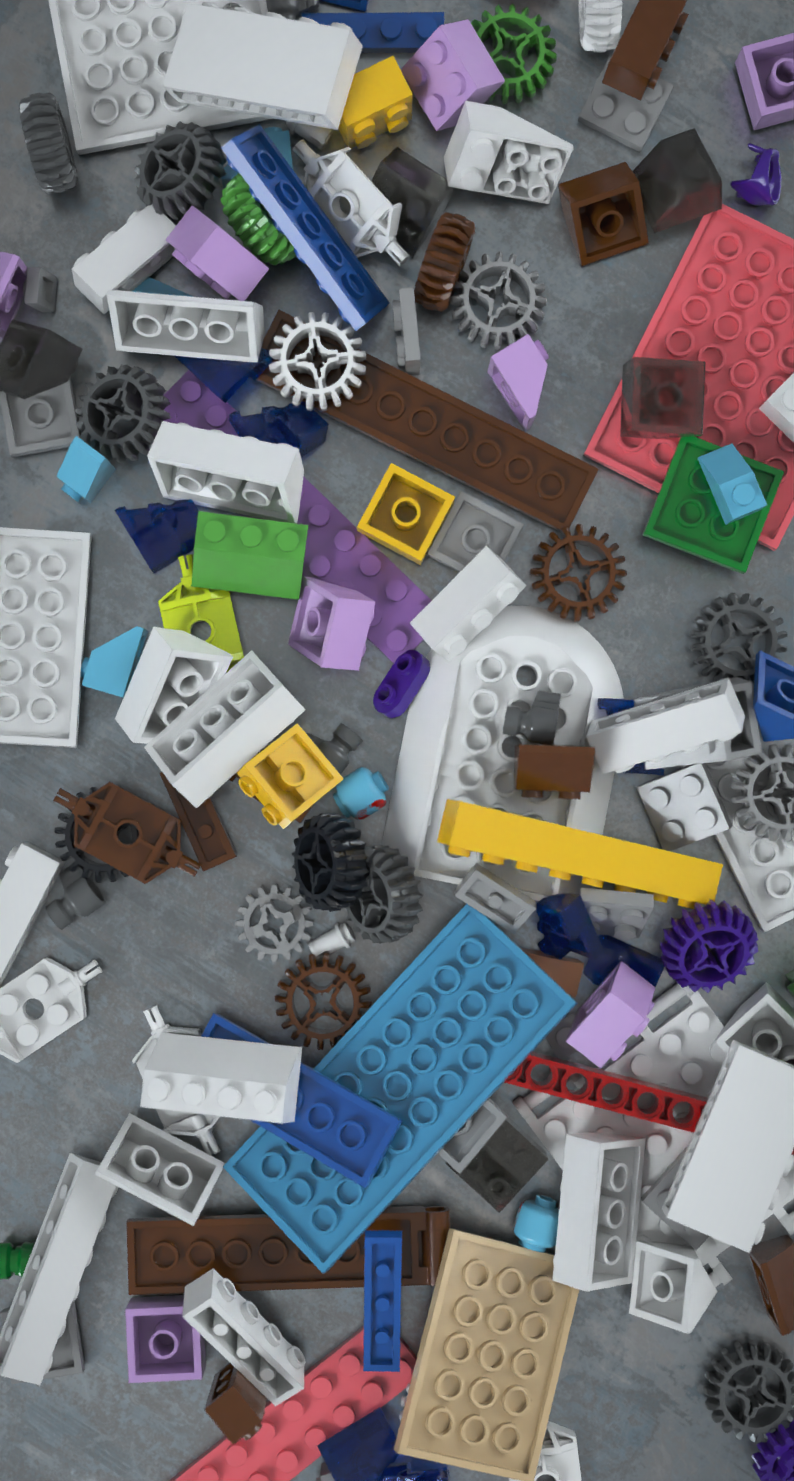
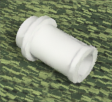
M287 121L285 124L290 129L289 133L291 135L297 133L320 150L325 147L333 132L330 128Z
M338 922L335 923L334 929L308 942V946L318 962L322 961L324 952L331 955L343 947L347 949L352 947L351 943L356 941V938L347 922L341 925Z

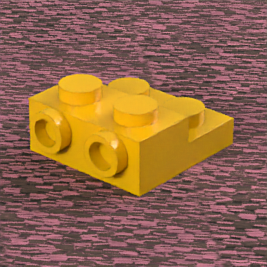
M298 723L247 762L237 772L241 778L238 780L241 790L249 797L256 796L264 805L262 814L265 819L274 826L279 824L283 829L344 780Z

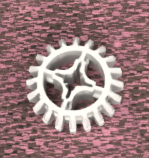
M579 0V35L581 45L585 51L606 52V50H613L617 47L621 31L622 0Z
M314 312L308 313L309 323L303 324L300 316H296L294 318L296 329L293 330L287 324H284L282 327L287 338L277 335L274 337V343L282 349L274 348L269 351L271 358L279 360L269 364L270 372L279 373L273 378V383L275 386L286 384L281 390V395L284 398L295 392L292 400L295 406H298L303 398H305L306 409L312 411L314 401H320L322 411L327 410L326 400L332 399L333 404L339 407L341 406L338 396L340 393L348 399L353 397V393L348 385L356 388L361 386V380L354 376V374L362 375L366 373V367L357 363L366 359L365 351L356 350L362 345V339L360 337L350 339L354 334V328L351 325L341 331L343 319L337 317L332 325L329 324V313L324 312L321 322H316ZM320 335L337 341L344 348L345 352L338 353V350L324 348L320 341ZM309 337L308 349L300 355H295V359L289 360L293 348L301 340ZM315 346L318 348L322 361H327V363L322 362L323 367L320 368V378L318 377L317 368L314 367L313 363L309 362V360L313 361V356H315ZM340 364H347L342 377L327 387L326 377L328 373L333 369L340 368ZM298 370V373L311 375L314 378L316 389L301 385L292 377L289 371Z

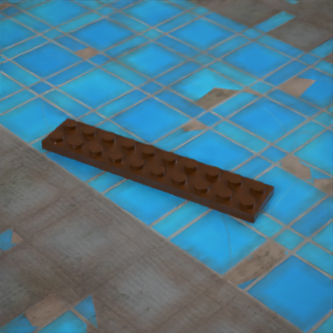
M278 310L264 337L258 363L252 362L247 371V376L281 392L286 384L281 386L274 385L273 378L279 373L270 372L269 364L279 360L271 358L269 351L274 348L282 349L274 343V337L277 335L287 338L282 329L284 324L289 325L293 330L297 328L294 320L295 317L281 310ZM320 335V341L324 348L338 350V353L345 352L344 348L337 341ZM309 337L301 340L293 348L289 360L295 359V355H300L308 349ZM315 346V356H313V361L309 360V362L313 363L314 367L317 368L318 377L320 378V368L323 367L322 362L327 363V361H322L318 348ZM367 353L365 360L357 362L366 367V373L362 375L354 374V376L361 380L360 388L348 385L353 393L351 399L346 398L340 393L338 396L341 406L336 407L332 399L326 400V411L321 410L320 401H314L313 409L559 532L562 531L563 526L570 528L599 470ZM340 364V368L333 369L328 373L326 377L327 387L342 377L347 364ZM298 370L289 371L298 383L316 389L314 378L311 375L298 373ZM293 392L289 397L293 398L295 392ZM303 398L301 403L306 405V399Z

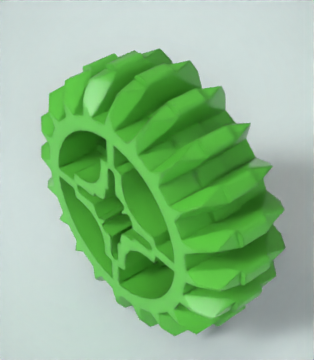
M512 3L509 6L508 12L503 13L502 7L498 4L495 7V16L484 10L481 16L482 22L475 19L471 22L482 43L489 37L492 38L494 51L489 55L500 73H506L511 77L504 78L505 82L488 98L490 102L498 94L502 95L501 102L504 105L508 103L509 96H514L516 103L519 104L522 102L523 92L532 99L536 94L535 87L544 89L547 83L545 77H552L554 68L551 64L556 62L557 54L552 50L556 46L555 38H547L551 31L549 25L539 27L542 20L540 14L532 19L528 18L530 11L528 7L524 8L522 13L519 14L515 13L516 7ZM506 31L516 32L521 35L512 36L508 34ZM534 47L537 54V62L529 72H526L523 58ZM509 51V54L514 52L515 57L508 58V55L503 57L502 52Z
M238 173L226 184L227 186L222 190L223 196L220 198L224 206L222 209L223 214L229 219L228 225L233 227L236 232L235 236H238L243 241V246L249 247L254 256L259 255L265 263L270 262L276 266L279 263L284 264L286 261L292 260L296 256L293 245L285 234L280 233L275 228L271 215L263 204L258 203L252 197L249 185Z

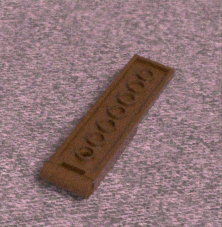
M423 1206L387 1207L367 1230L402 1231L401 1286H435L450 1228V1209L444 1206L424 1208ZM267 1214L199 1216L194 1226L177 1217L129 1218L126 1222L129 1295L184 1293L185 1286L213 1268L223 1278L229 1279L235 1286L236 1291L364 1287L365 1232L323 1274Z

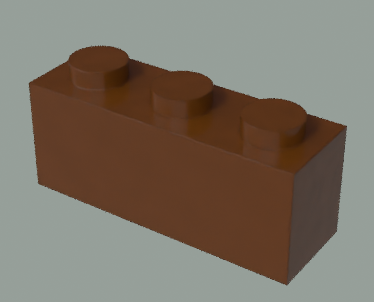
M639 0L609 61L602 83L640 101L647 87L654 90L663 70L658 67L659 61H668L676 41L670 38L673 32L680 35L689 14L683 12L687 0Z
M228 1363L215 1374L204 1411L234 1445L242 1437L246 1441L262 1427L261 1421L265 1414V1405L268 1400L231 1363Z

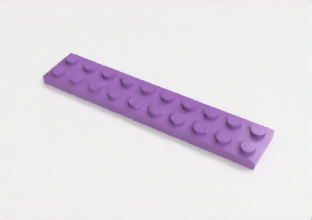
M192 368L163 395L171 403L164 409L171 416L170 419L164 420L165 422L175 424L186 423L195 428L205 430L216 429L225 434L240 437L251 436L260 441L268 442ZM303 476L297 524L308 525L302 575L356 590L374 600V618L369 626L367 639L395 664L396 659L400 655L404 654L407 650H415L424 640L410 622L432 600L364 534L358 532L357 528ZM240 514L242 517L257 518Z

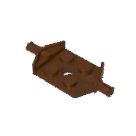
M111 781L85 798H78L60 787L57 794L69 801L56 795L53 802H57L70 809L72 814L75 815V847L144 884L150 882L171 867L174 869L177 867L193 877L197 874V870L185 864L187 863L199 870L202 863L189 858L180 851L181 820L135 796ZM131 823L137 827L139 834L133 843L125 844L118 839L117 830L122 824Z

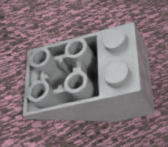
M739 677L730 679L745 715L741 733L728 741L720 742L714 740L704 743L699 749L692 752L681 750L671 753L665 759L651 763L649 760L645 761V769L728 761L762 754L758 723L753 708L754 697L751 681ZM710 683L633 698L634 707Z

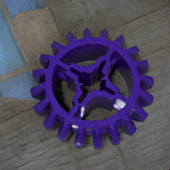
M709 899L704 907L695 902V908L691 911L682 908V917L680 919L671 917L672 927L663 929L665 939L660 941L661 960L669 976L676 980L682 988L689 985V988L694 993L701 987L707 993L710 992L713 986L723 990V984L728 981L736 985L735 977L738 974L747 975L745 966L755 964L753 955L759 952L756 943L758 941L757 932L750 918L736 905L731 907L724 900L716 905L715 902Z

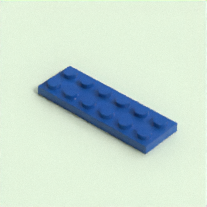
M260 124L232 138L221 147L227 155L226 158L230 167L235 172L240 173L249 185L252 197L258 203L263 204L271 215L275 228L288 238L294 247L297 258L310 268L316 277L319 288L332 298L338 306L341 318L346 323L350 324L357 331L390 304Z
M213 1013L201 1037L269 1044ZM302 1062L300 1064L295 1122L273 1123L251 1120L364 1188L368 1187L403 1122V1120Z

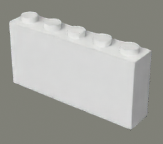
M203 2L202 5L187 3L163 87L178 102L338 130L363 45L353 33L352 28L342 23L334 22L329 26L319 24L306 17H300L297 21L286 19L284 16L274 12H267L265 16L254 14L242 7L227 10L210 2Z
M735 1040L732 1041L663 1204L662 1211L666 1218L750 1253L753 1244L757 1245L761 1241L765 1230V1224L762 1223L768 1209L773 1210L779 1197L777 1186L782 1175H788L794 1161V1156L791 1154L794 1148V1065Z

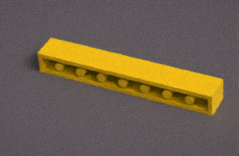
M452 799L446 800L437 838L438 843L449 845L447 853L469 858L471 851L483 853L482 861L504 865L506 858L517 861L515 866L517 869L537 873L538 866L550 869L548 876L570 881L571 874L583 876L582 884L603 888L605 881L615 884L614 891L636 893V889L647 891V894H654L655 901L667 903L668 896L679 898L677 905L690 909L695 908V902L705 905L709 899L715 902L723 864Z

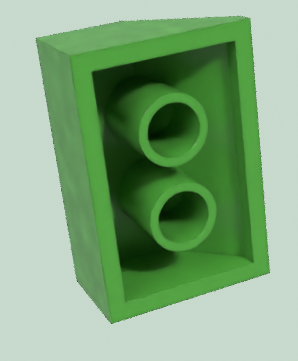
M198 511L191 586L299 600L308 525Z

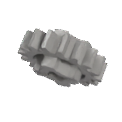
M273 884L271 893H267L261 886L258 888L259 897L256 899L248 894L245 898L250 906H240L237 910L242 915H245L244 919L235 922V926L244 927V932L237 938L238 940L248 939L250 943L245 951L248 953L256 948L259 950L257 959L260 961L266 954L271 955L272 963L277 962L279 954H283L288 961L292 958L291 949L294 948L300 953L303 951L304 948L299 942L301 939L308 941L311 939V935L305 931V927L313 926L314 921L305 919V915L312 909L310 906L303 908L300 906V902L304 897L302 894L295 898L290 896L292 887L288 886L283 893H280L278 885ZM273 899L282 900L292 906L293 909L285 911L278 908ZM260 905L262 912L260 921L251 926L252 914L255 908ZM270 913L276 919L282 917L284 923L279 927L280 933L276 932L274 928L268 929L266 927V923L270 920ZM299 921L297 934L290 942L287 934L290 924ZM261 936L273 940L277 947L264 945L257 938Z

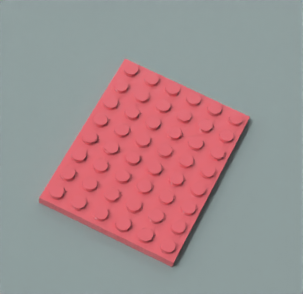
M711 199L583 456L659 493L683 432L720 447L732 443L741 455L785 471L757 542L773 551L777 550L794 516V443L759 407L794 373L793 238Z

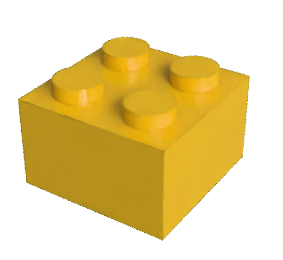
M394 55L354 74L338 127L346 146H349L351 149L356 146L358 149L365 148L374 143L377 136L387 131L396 133L404 129L409 124L408 121L412 120L413 94Z
M391 463L357 526V531L421 566L454 504L455 496Z

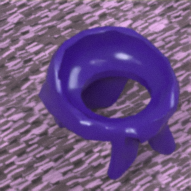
M749 143L748 148L759 153V155L755 156L757 165L751 179L732 181L730 185L737 191L736 197L745 199L750 204L756 206L776 205L780 198L782 180L779 152L777 149H763Z

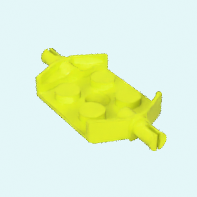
M193 554L186 555L189 569H187L185 557L180 556L178 560L183 576L180 578L181 582L158 601L163 626L167 629L182 630L191 634L194 624L200 621L207 622L210 625L211 634L206 642L230 653L233 657L228 667V672L244 657L230 592L192 587Z

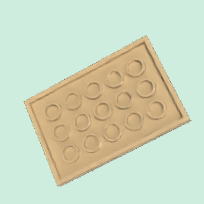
M449 1228L394 1446L395 1452L520 1481H534L579 1294V1289L552 1281L553 1258L555 1254L537 1252L523 1246Z

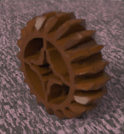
M445 212L441 215L434 228L418 273L414 289L415 303L423 305V308L432 311L443 312L448 308L451 296L455 293L453 288L455 283L459 282L460 272L464 268L476 229L473 221L457 213Z
M582 524L575 526V535L572 536L568 526H563L561 531L563 539H560L556 533L551 532L548 538L552 546L545 542H540L538 548L545 556L539 554L532 556L531 560L541 565V568L530 569L529 575L534 577L540 576L541 580L532 583L531 588L532 590L543 588L545 592L537 598L538 602H544L549 597L553 602L548 606L547 611L552 613L557 605L562 607L560 612V618L562 619L567 617L569 610H573V619L575 622H579L582 617V610H585L587 618L592 620L595 618L593 607L596 606L602 614L606 613L608 608L603 600L605 599L612 604L617 603L618 598L611 590L623 591L625 588L624 584L615 581L616 578L627 576L626 570L616 569V565L622 564L625 561V557L618 556L613 558L612 553L619 548V545L614 543L607 548L604 545L609 538L607 533H604L599 540L595 539L594 536L597 528L591 526L587 536L583 535ZM575 545H583L593 549L602 560H585ZM565 548L567 554L565 556L567 562L566 569L549 576V566L553 555L560 549ZM573 563L577 564L579 569H591L582 577L584 579L583 583L579 582L577 577H565L574 569ZM606 570L605 586L601 593L592 599L590 594V578ZM564 584L572 586L577 596L580 597L581 602L564 598L553 586Z
M327 952L323 954V963H317L316 957L312 953L309 954L310 966H306L301 958L297 959L295 963L300 972L296 973L291 968H287L285 971L286 976L292 980L291 983L285 980L278 982V987L287 991V994L280 993L275 995L276 1002L286 1003V1006L276 1010V1015L284 1016L288 1014L289 1016L281 1024V1027L283 1029H288L292 1025L296 1027L291 1034L293 1040H296L301 1032L305 1034L304 1047H309L312 1038L318 1039V1050H323L324 1039H330V1045L333 1048L338 1043L337 1036L343 1037L348 1032L347 1030L354 1026L356 1019L359 1020L365 1014V1012L360 1011V1008H370L372 1006L371 1000L361 999L362 995H367L371 992L370 986H358V983L365 979V974L362 972L353 977L351 973L356 968L354 962H351L344 969L340 967L344 956L338 955L335 964L329 963L330 954ZM318 972H328L337 975L326 986H318L305 979V977ZM345 983L351 989L354 1000L350 1015L343 1010V1007L336 998ZM296 987H299L304 992L303 994L310 1002V1008L302 1019L294 1005ZM335 987L329 1001L333 1007L326 1009L324 1006V1009L318 1008L312 1014L318 1001L315 994L321 992L323 996L324 992L329 993ZM321 1016H329L335 1021L338 1020L342 1023L330 1029H318L310 1026Z

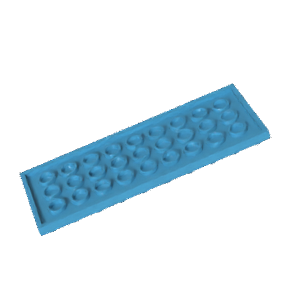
M466 904L314 1068V1070L403 1120L369 1186L366 1188L362 1187L261 1126L227 1161L223 1168L324 1274L575 1007L577 1002L491 919Z

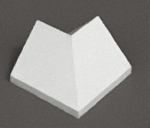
M642 1240L636 1241L629 1314L686 1334L692 1333L717 1293L693 1247Z

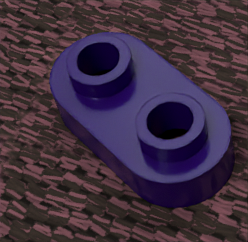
M407 650L404 654L400 655L374 694L373 704L375 709L388 718H396L402 715L429 675V660L416 650Z

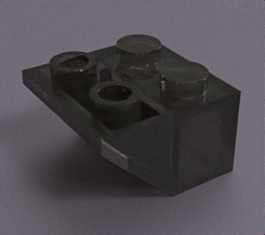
M396 147L380 162L371 182L393 205L399 202L402 204L398 231L395 238L399 245L413 258L440 219L456 188L448 187L446 178L399 147Z
M508 1117L461 1174L447 1162L445 1163L500 1213L549 1159L546 1151Z

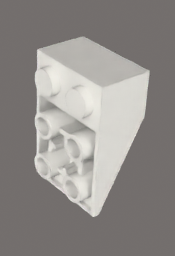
M465 101L444 155L448 187L549 204L574 148L569 142L501 107Z

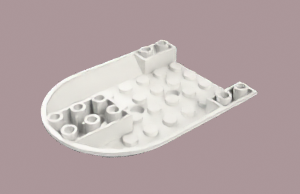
M525 605L506 606L492 620L491 624L482 630L466 646L465 650L455 656L450 662L432 649L428 652L426 658L430 663V672L409 705L381 845H388L389 848L398 849L401 856H408V866L415 867L414 876L459 885L473 866L478 863L533 900L573 907L580 888H592L590 885L581 883L583 876L571 874L570 881L548 876L550 869L538 866L537 873L515 868L517 861L506 858L504 865L482 861L483 853L471 851L469 858L447 853L449 845L437 842L447 799L491 809L500 807L508 813L603 835L615 771L603 774L596 758H594L590 792H581V799L558 798L559 791H544V798L522 797V790L513 789L514 758L506 756L502 751L504 739L512 735L502 733L507 705L520 707L522 711L527 712L531 709L538 691L541 690L561 694L553 746L590 747L586 735L591 721L625 710L623 691L616 669L599 642L576 622L567 617L562 619L560 614L556 612L550 613L547 609ZM528 666L533 669L536 674V680L533 685L523 686L517 681L516 672L520 667ZM522 733L514 736L520 739L522 745H544L529 742Z

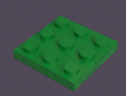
M683 432L642 535L744 574L750 563L785 471L741 455L753 470L767 506L756 513L725 525L698 461V457L722 447Z

